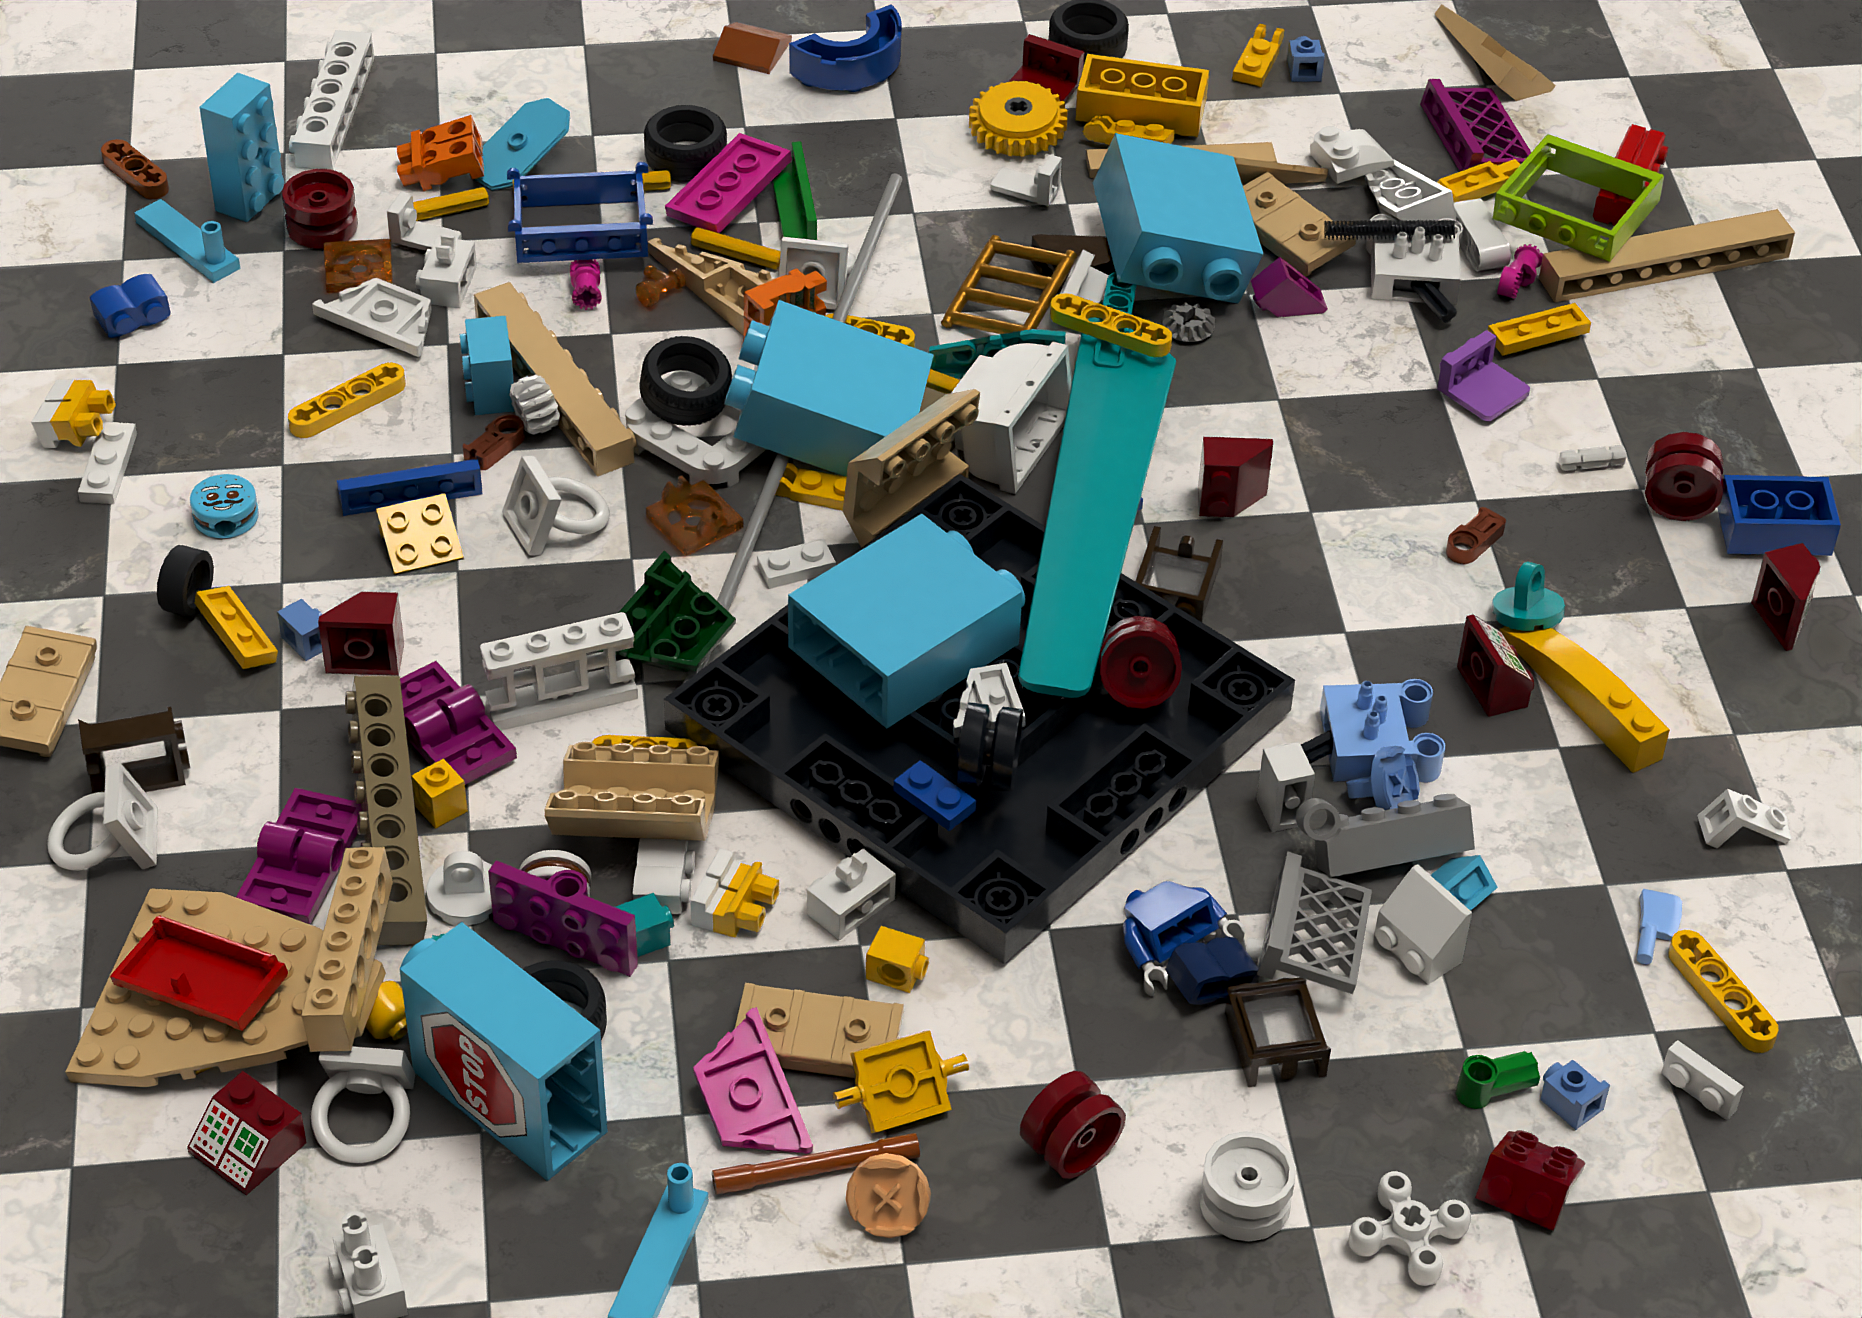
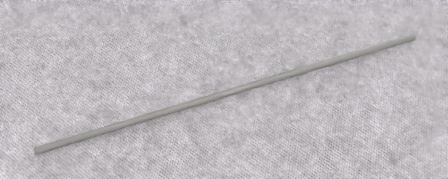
M891 174L833 315L832 319L845 323L901 185L902 177L899 174ZM777 453L717 599L727 611L730 608L779 487L780 480L790 460V457ZM710 655L696 671L687 673L683 684L706 667Z

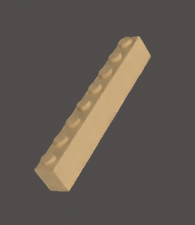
M1776 209L1633 236L1627 240L1610 262L1574 248L1543 253L1539 280L1555 303L1789 258L1795 231L1779 210Z
M510 282L474 294L476 318L506 316L512 367L521 378L538 375L545 379L558 405L557 409L560 413L559 428L597 477L634 463V448L637 446L633 431L630 428H625L621 423L617 411L614 408H610L604 401L601 391L598 388L594 389L590 384L586 372L575 365L567 349L563 350L558 343L555 333L552 330L548 331L544 326L540 314L537 311L533 312L529 307L522 292L518 293Z

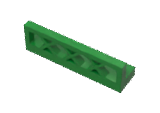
M801 141L792 142V162L771 181L782 238L791 237L817 240V218Z

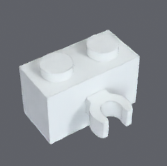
M441 234V237H436L432 248L427 249L423 270H418L416 275V289L421 291V296L431 299V305L461 308L477 268L475 241L455 239V236Z
M861 849L859 852L854 853L852 857L843 859L826 876L813 881L807 889V915L835 938L841 940L895 900L896 874L865 849Z

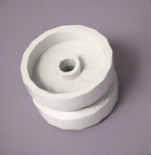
M1238 1132L1228 1134L1216 1141L1205 1157L1199 1202L1204 1219L1215 1231L1230 1239L1250 1242L1266 1239L1280 1231L1289 1218L1295 1184L1296 1166L1291 1153L1279 1141L1262 1133Z

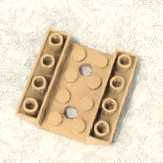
M972 389L946 394L848 463L843 513L861 548L958 474L968 478L969 465L950 452V442L954 433L964 426H970L977 419L980 392L978 390Z
M579 742L575 745H569L563 759L564 789L557 793H550L544 809L552 835L706 841L715 809L719 751L709 750L703 746H694L688 749H671L667 745L640 748L633 747V745L627 743H619L613 746H596L592 742Z

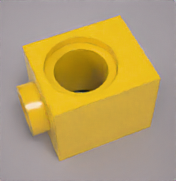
M444 758L411 775L415 807L435 829L468 812L465 782Z
M880 926L866 953V979L910 993L916 980H923L928 969L929 957L925 956V939Z

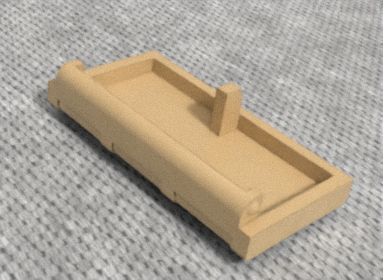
M1269 172L1243 186L1260 243L1289 263L1305 277L1310 275L1311 271L1356 245V236L1354 240L1352 236L1350 240L1348 236H1346V240L1344 236H1342V240H1340V236H1338V240H1336V236H1334V240H1332V236H1330V240L1326 236L1325 240L1324 221L1333 220L1301 198L1299 194L1286 187Z
M25 626L19 643L9 659L0 681V746L40 753V756L44 757L52 755L95 660V652L97 650L95 638Z
M745 983L735 1028L746 1018V1013L750 1009L757 1007L781 1068L856 1078L850 1053L899 1039L904 1004H891L855 999L854 997H840L805 992L803 990H789Z

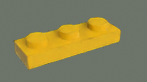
M1572 303L1488 325V331L1497 336L1495 347L1503 356L1589 333L1591 322L1577 304Z
M230 586L196 592L195 605L242 669L276 662L278 650Z

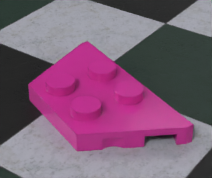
M757 1007L752 1008L746 1013V1018L731 1033L728 1032L717 1043L716 1049L706 1054L693 1067V1074L722 1146L806 1154L813 1152L812 1141Z

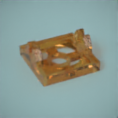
M391 239L324 243L327 293H337L350 287H358L363 282L373 278H379L393 284ZM365 254H377L383 259V262H371L365 259ZM354 255V259L347 264H335L341 256ZM357 265L368 267L364 272H354L351 270Z
M682 475L678 477L676 488L670 481L667 482L661 493L662 500L646 507V517L685 556L744 528L743 518L707 482L702 480L691 485ZM694 500L708 502L711 506L700 510L691 509L687 504ZM676 509L682 515L681 521L671 525L668 515ZM692 516L701 517L698 525H689L685 520Z

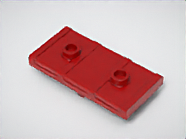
M159 915L152 921L153 926L114 970L110 978L113 984L118 987L133 990L152 997L154 1000L169 1003L191 1011L193 1014L205 1016L243 1031L288 976V970L285 963L278 961L277 957L273 954Z

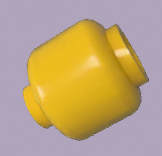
M385 981L379 987L377 998L365 1025V1028L375 1039L383 1040L391 1037L393 1040H397L408 1033L403 992L397 982Z

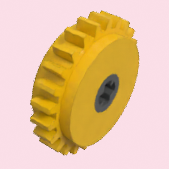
M1028 81L1002 82L994 87L990 86L987 92L981 91L980 99H973V106L969 108V128H971L972 136H977L978 143L984 142L986 149L991 148L997 154L1002 153L1008 156L1021 157L1032 154L1037 155L1042 150L1048 151L1050 145L1056 146L1057 139H1063L1064 131H1067L1068 110L1065 109V102L1059 101V95H1053L1050 88L1045 89L1040 84Z

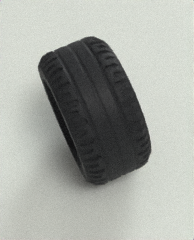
M1071 0L1059 6L1052 13L1049 21L1048 40L1084 51V64L1087 54L1123 58L1128 45V19L1118 7L1107 1Z
M676 105L665 108L653 115L644 129V150L647 164L654 171H669L671 180L691 181L727 145V130L723 120L714 112L695 105ZM681 141L698 142L690 145L674 144Z
M689 336L670 337L655 344L644 358L639 383L641 398L645 406L653 414L666 422L682 426L701 425L716 418L726 406L724 402L732 381V371L730 363L723 352L715 347V345L710 344V342ZM671 371H689L703 377L711 386L699 391H683L667 384L661 376Z
M560 960L537 962L523 969L561 1000L581 1007L584 1010L581 1015L600 1029L602 1040L607 1025L606 1000L604 990L593 973H590L583 966L573 964V962Z

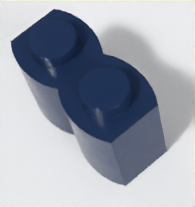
M1233 937L1214 938L1207 944L1200 942L1183 943L1174 949L1165 968L1186 1000L1194 1005L1210 1003L1219 998L1227 999L1228 987L1238 986L1243 983L1254 984L1257 983L1260 977L1257 975L1258 966L1239 940Z

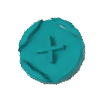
M1529 561L1524 562L1517 573L1515 587L1506 588L1495 595L1492 602V613L1496 614V620L1500 624L1511 629L1530 631L1534 630V626L1543 625V629L1552 628L1562 621L1565 614L1564 599L1556 592L1544 588L1545 569L1542 565Z

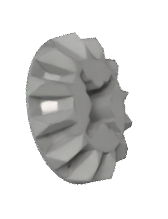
M1185 302L1183 306L1173 304L1170 310L1164 311L1162 325L1172 332V338L1176 340L1197 342L1208 338L1213 333L1215 317L1211 316L1210 309H1201L1199 303L1190 306ZM1191 319L1189 322L1186 323V325H1184V321Z

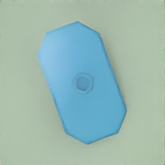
M549 98L525 103L483 145L484 176L475 180L491 191L512 187L513 179L507 180V171L510 168H516L519 170L520 176H525L569 132L570 112Z

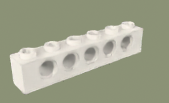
M335 30L331 42H327L325 58L319 62L318 77L312 80L311 95L305 98L303 116H298L296 134L291 135L289 141L290 154H294L296 167L334 169L374 61L372 33Z

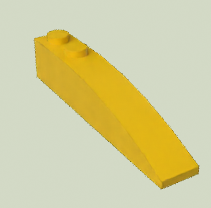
M1543 625L1534 626V630L1530 631L1511 629L1506 626L1500 629L1509 645L1515 647L1517 653L1632 773L1663 759L1670 729L1621 679L1598 659L1553 628L1543 629Z

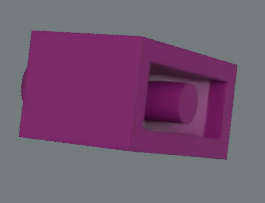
M1281 257L1250 280L1255 293L1253 300L1257 306L1263 311L1268 309L1277 317L1322 314L1328 310L1321 289Z

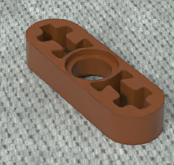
M116 139L102 145L101 153L104 165L140 195L147 199H158L168 193L169 186L166 173L128 142ZM131 168H142L135 171H129V169Z

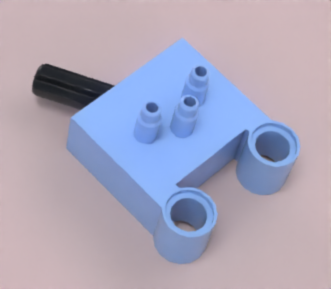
M1409 679L1403 683L1372 684L1370 681H1364L1362 684L1323 685L1320 716L1324 733L1301 744L1309 763L1311 764L1328 755L1333 782L1350 781L1371 776L1372 762L1376 753L1382 747L1402 746L1405 749L1404 755H1410L1415 762L1419 782L1428 783L1435 781L1440 776L1445 753L1443 739L1433 733H1421L1415 736L1412 741H1409L1406 727H1421L1427 723L1433 689L1430 684L1421 679Z

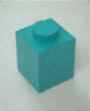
M654 893L615 906L618 909L635 915L637 957L671 945L670 928L674 927L673 917L666 905H660Z

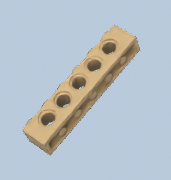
M385 847L345 849L301 1014L310 1052L352 1050L393 884Z

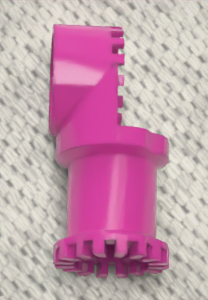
M1524 244L1523 247L1517 248L1514 254L1515 261L1509 267L1505 266L1502 271L1497 290L1498 295L1515 299L1520 286H1527L1535 281L1537 276L1536 268L1541 266L1543 253H1539L1540 250L1536 249L1537 246L1534 245L1532 247V244L1528 246Z
M592 259L572 261L570 276L571 284L575 288L572 292L573 304L575 303L580 309H593V307L597 306V303H601L602 299L601 292L598 289L600 284L599 263L596 262V259L594 261Z

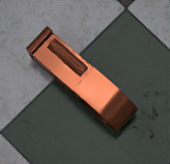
M513 414L497 417L485 427V433L469 445L463 444L464 460H478L480 470H488L524 441V422L519 416ZM506 428H514L517 430L516 432L511 434H504L500 432L501 430Z
M1480 507L1478 514L1465 526L1461 524L1449 535L1446 548L1448 558L1459 564H1469L1475 561L1503 536L1506 519L1486 507ZM1463 543L1469 545L1471 549L1461 550L1454 545Z

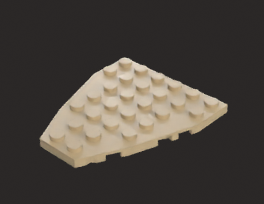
M150 889L111 974L153 926L152 921L161 915L273 954L277 957L278 961L285 963L288 976L243 1031L205 1016L193 1014L191 1011L169 1003L154 1000L152 997L133 990L118 987L113 984L109 976L65 1073L69 1081L75 1083L149 1087L158 1085V1077L180 1073L183 1080L196 1078V1071L204 1068L218 1066L222 1073L287 1059L285 1051L308 1044L301 1014L324 930L222 892ZM376 959L373 961L355 1038L362 1036L377 998L379 987L386 975L383 964Z

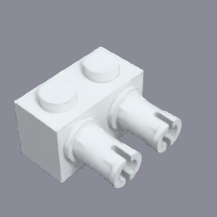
M359 1211L347 1213L341 1220L343 1234L333 1236L335 1254L328 1256L334 1281L342 1279L345 1287L338 1290L344 1315L353 1313L354 1318H398L408 1315L404 1288L383 1222L368 1226L364 1213Z

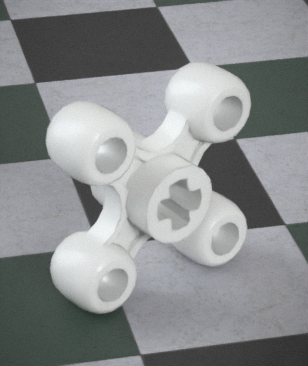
M1391 1171L1381 1178L1377 1190L1379 1202L1383 1207L1391 1211V1216L1384 1221H1377L1370 1217L1357 1219L1352 1224L1349 1232V1245L1353 1252L1363 1257L1372 1256L1381 1247L1391 1245L1393 1250L1399 1254L1409 1256L1408 1273L1415 1283L1422 1286L1432 1285L1440 1278L1443 1259L1439 1251L1429 1245V1240L1436 1235H1443L1449 1239L1463 1237L1469 1229L1471 1221L1470 1209L1462 1201L1448 1200L1439 1209L1429 1211L1421 1202L1411 1200L1412 1186L1409 1178L1401 1172Z

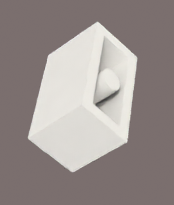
M1300 742L1275 745L1263 749L1256 800L1271 832L1298 827L1296 822L1297 810L1303 802L1312 798L1315 773Z

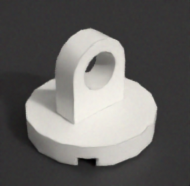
M457 851L449 854L444 859V865L438 867L429 877L426 887L429 909L434 915L436 913L441 916L442 921L451 925H458L463 922L468 926L482 923L489 919V914L492 913L488 870L492 864L483 861L481 857L470 851Z

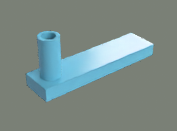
M162 199L134 212L137 224L213 283L241 269L239 258L224 247L220 223L208 221L200 229Z
M676 1163L669 1167L667 1171V1187L610 1309L608 1318L658 1317L709 1202L708 1192L693 1188V1172L689 1165Z

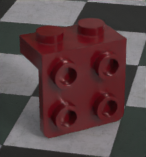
M1029 34L1024 39L1023 64L1009 82L1028 81L1040 84L1045 89L1050 88L1053 95L1058 94L1059 101L1066 102L1079 86L1083 71L1084 51Z
M1522 1130L1508 1131L1490 1153L1475 1198L1554 1231L1559 1222L1570 1188L1582 1173L1585 1162L1577 1158L1578 1155L1568 1148L1561 1146L1553 1148L1538 1142L1539 1139L1529 1132Z

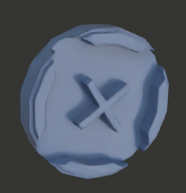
M1402 746L1382 747L1376 753L1372 762L1371 776L1346 782L1348 797L1363 798L1373 796L1376 806L1384 808V810L1398 808L1397 804L1403 801L1418 799L1420 787L1415 762L1410 755H1404L1405 749Z

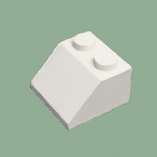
M1417 864L1410 869L1378 911L1374 937L1377 938L1383 948L1390 950L1398 957L1411 973L1416 974L1428 985L1462 963L1472 912Z

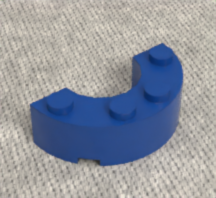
M890 4L867 13L866 34L858 39L832 41L814 33L789 43V73L800 80L805 86L829 90H847L849 92H857L864 87L885 81L896 70L901 59L902 21L898 11Z

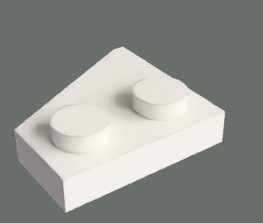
M1007 663L970 669L966 681V690L963 691L960 700L958 716L953 723L954 738L960 736L968 702L989 705L992 711L991 729L995 728L998 711L1003 706L1023 709ZM1023 710V722H1022V727L1025 726V713H1024V710Z

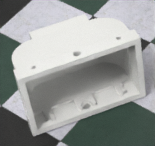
M1052 342L1049 346L1021 343L1008 346L997 352L993 357L979 355L951 392L956 393L972 389L980 392L977 419L970 426H964L954 433L955 448L964 451L965 463L969 465V472L974 476L998 484L1001 491L1017 493L1064 426L1071 391L1068 345Z

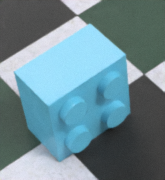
M506 316L465 319L466 333L460 334L461 353L468 354V356H462L464 380L471 379V381L465 382L467 402H474L475 415L514 412L515 410L509 395L511 384L514 383Z

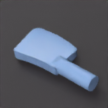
M1643 889L1639 896L1641 906L1639 932L1641 935L1637 961L1647 965L1653 960L1656 938L1669 941L1677 933L1682 917V900L1673 894Z

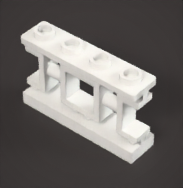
M620 612L481 644L482 663L488 681L503 678V687L485 691V707L490 720L501 731L638 699V689L634 681L635 672L629 658L616 661V651L633 648L634 634L626 614ZM603 650V652L586 655V653ZM575 661V671L544 677L543 668ZM531 666L529 669L514 672L515 669ZM604 667V669H601V670H596V671H592V672H588V671H587V670H592V669ZM533 683L531 686L515 689V687Z

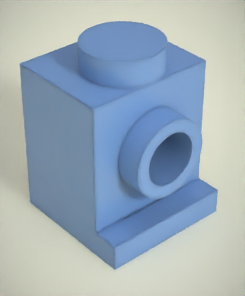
M1306 36L1298 37L1296 40H1289L1287 63L1291 82L1322 81L1325 56L1322 53L1319 40H1311ZM1312 63L1313 69H1299V64Z
M300 599L277 611L281 638L305 661L322 653L318 625L319 616L322 613L317 608L312 609L303 599Z
M1571 1060L1564 1066L1556 1062L1545 1072L1540 1100L1575 1130L1604 1110L1610 1084L1605 1080L1599 1082L1576 1061Z

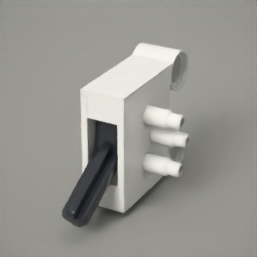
M1378 214L1370 219L1371 222L1372 220H1375V222L1376 220H1379V222L1381 220L1383 222L1385 220L1387 222L1389 220L1391 222L1393 220L1397 221L1394 217L1386 214ZM1443 218V219H1440V221H1441V220H1444V221H1445V220H1448V221H1449V220H1452V221H1453L1454 219ZM1455 220V239L1453 235L1451 239L1449 235L1445 239V235L1442 236L1440 234L1432 235L1431 239L1427 236V239H1425V229L1422 227L1415 229L1414 235H1411V240H1409V235L1405 232H1399L1397 236L1395 235V240H1393L1392 235L1390 240L1388 235L1386 240L1384 235L1382 240L1380 236L1378 240L1376 236L1374 240L1372 236L1370 240L1367 236L1366 250L1371 254L1372 299L1423 302L1444 323L1450 322L1457 314L1453 305L1457 304L1461 281L1459 250L1463 232L1462 224Z

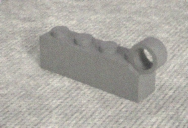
M1455 794L1436 795L1433 797L1434 801L1425 803L1414 800L1403 801L1397 804L1398 808L1388 810L1380 807L1367 808L1361 811L1362 815L1352 817L1339 814L1334 806L1321 798H1311L1300 805L1296 814V822L1299 829L1315 840L1317 868L1329 877L1475 849L1471 805L1458 798ZM1326 809L1327 819L1325 824L1318 829H1310L1309 820L1311 815L1316 810Z

